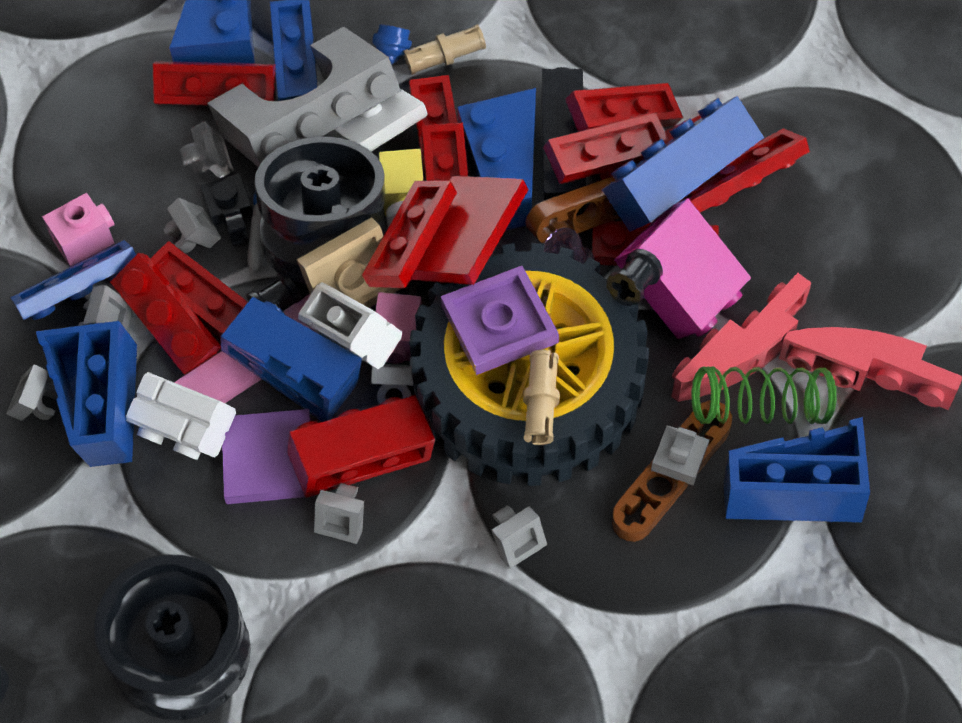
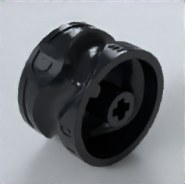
M303 138L275 149L260 163L255 175V189L258 210L262 215L260 221L261 246L267 263L277 273L285 275L293 281L306 284L297 261L300 257L371 217L380 225L383 236L386 233L387 220L384 209H382L385 203V173L377 156L366 147L343 138Z
M165 554L150 557L135 563L123 571L109 585L101 598L94 625L96 645L103 662L112 673L118 687L127 700L136 708L150 716L165 720H187L214 711L237 691L250 663V637L232 587L213 566L198 558L185 555Z

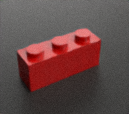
M416 395L403 399L392 397L384 400L378 406L362 411L351 409L331 420L320 423L310 421L301 424L289 433L287 453L304 496L307 498L319 494L321 490L330 491L337 489L340 483L350 485L429 461L435 437Z

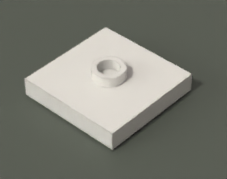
M400 89V92L328 134L332 137L356 142L373 151L425 118L428 113L423 102Z

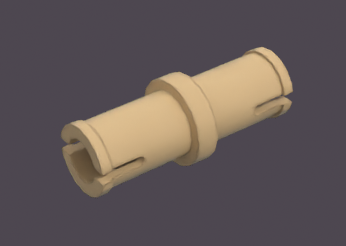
M477 24L474 27L445 36L444 33L436 35V40L404 50V58L411 75L416 72L442 63L446 66L454 63V59L486 49V43L483 33Z
M536 350L530 354L529 387L524 390L523 402L527 405L524 440L528 443L532 441L534 445H547L553 442L554 407L559 405L560 392L556 389L559 356L555 352L551 354L550 350Z

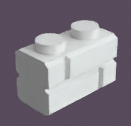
M323 282L319 285L317 284L298 313V319L321 336L359 356L366 363L377 369L384 366L402 338V331L377 312Z
M147 372L144 374L136 392L137 397L133 398L126 414V421L140 426L137 435L160 445L164 437L176 441L173 448L174 451L198 460L201 452L214 458L218 456L226 438L225 432L229 431L236 415L235 408Z

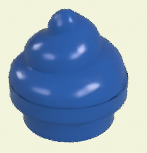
M379 24L378 32L373 33L372 37L373 45L389 57L391 64L398 62L400 56H404V50L411 48L412 41L408 40L409 30Z

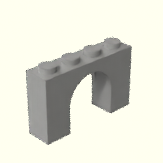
M343 26L310 45L325 81L309 93L284 101H267L258 97L245 85L240 84L208 102V106L221 135L259 167L267 155L275 149L299 139L322 137L400 92L401 90L389 57Z

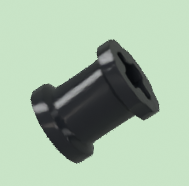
M644 249L631 251L625 260V266L619 271L612 272L606 281V287L613 299L622 305H637L642 300L644 290L648 285L657 283L663 275L661 262L654 254Z
M279 273L276 275L275 281L258 292L251 290L246 294L248 302L254 297L263 303L265 301L271 302L282 311L292 304L294 305L303 300L295 283L289 277Z

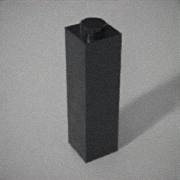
M567 67L542 69V148L549 139L578 132L565 99L573 91L583 90V69H570ZM543 149V201L586 186V177L560 184ZM586 204L578 210L577 214H582L585 211Z

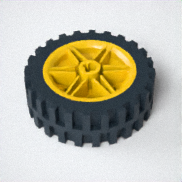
M531 242V251H515L514 243L501 245V254L488 259L475 282L477 283L523 266L556 328L563 327L557 329L559 343L542 349L550 350L551 354L555 352L559 356L556 389L560 392L559 405L554 407L553 442L547 445H534L532 441L528 443L524 440L527 405L523 402L524 390L529 387L530 355L476 375L442 308L441 296L467 287L470 284L447 283L443 286L439 282H435L428 290L429 307L422 304L419 305L415 314L416 330L411 331L409 342L413 391L435 437V441L439 438L444 440V452L453 461H456L461 455L466 457L470 472L481 476L485 468L496 471L497 482L505 484L511 483L512 475L527 476L528 486L541 485L543 475L556 473L558 482L571 479L572 468L582 464L587 472L598 466L600 451L605 449L612 455L620 446L622 431L630 433L636 421L637 408H640L642 404L648 365L649 348L645 347L647 328L644 320L637 321L638 304L625 306L613 299L606 287L607 279L600 275V263L589 257L585 264L573 260L574 250L561 247L559 254L544 252V243ZM576 366L580 372L575 376L567 367ZM492 383H498L504 392L496 394L490 391L488 387Z

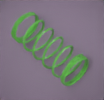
M714 366L700 367L695 373L692 383L693 412L701 424H710L716 416L721 424L727 421L730 399L725 378L732 371L740 373L743 378L738 394V414L743 424L749 422L752 414V394L748 377L752 372L759 371L765 377L760 395V413L765 424H769L772 421L775 412L774 389L770 380L771 375L775 372H782L788 378L782 395V413L788 424L793 423L797 414L798 399L792 379L797 372H804L809 376L803 403L805 418L810 424H827L834 414L837 401L835 380L831 372L826 368H816L812 374L803 367L796 368L789 375L785 369L778 367L774 368L767 375L761 368L753 367L745 375L739 368L730 367L722 375ZM715 372H716V373L718 374V376L720 377L719 384H718V379H717V376H716ZM707 373L711 387V403L709 413L705 419L700 405V386L704 375ZM820 373L824 374L828 386L827 411L822 420L818 417L820 397L816 384ZM789 383L793 394V414L791 420L788 419L786 413V395ZM767 384L771 397V411L768 420L764 413V396ZM722 385L725 394V414L723 420L720 415L719 403ZM744 386H746L748 395V413L746 420H744L742 414V395ZM814 391H815V398H816V409H815V404H814Z

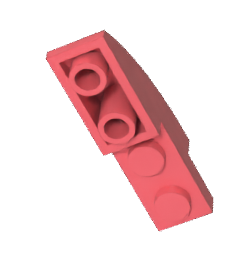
M797 273L787 285L784 282L779 283L767 299L769 304L761 312L754 310L750 313L741 327L730 319L720 331L716 328L712 329L700 345L701 351L693 359L689 357L683 359L673 372L672 378L675 381L672 397L678 402L692 399V383L695 373L700 367L714 366L722 375L730 367H737L746 375L753 367L762 369L775 359L781 352L787 332L797 329L799 321L793 316L806 304L812 282ZM736 371L730 372L725 378L727 387L743 380L740 373ZM715 372V374H716V376H717V379H718V384H719L720 377H719L718 374ZM707 373L701 381L700 397L711 394Z
M823 327L788 331L779 356L780 360L787 362L794 369L803 367L813 372L816 368H826L831 372L835 385L841 388H853L860 391L865 378H869L884 389L899 390L916 397L927 406L941 407L949 410L962 381L961 375L921 360L927 345L883 332L857 328Z

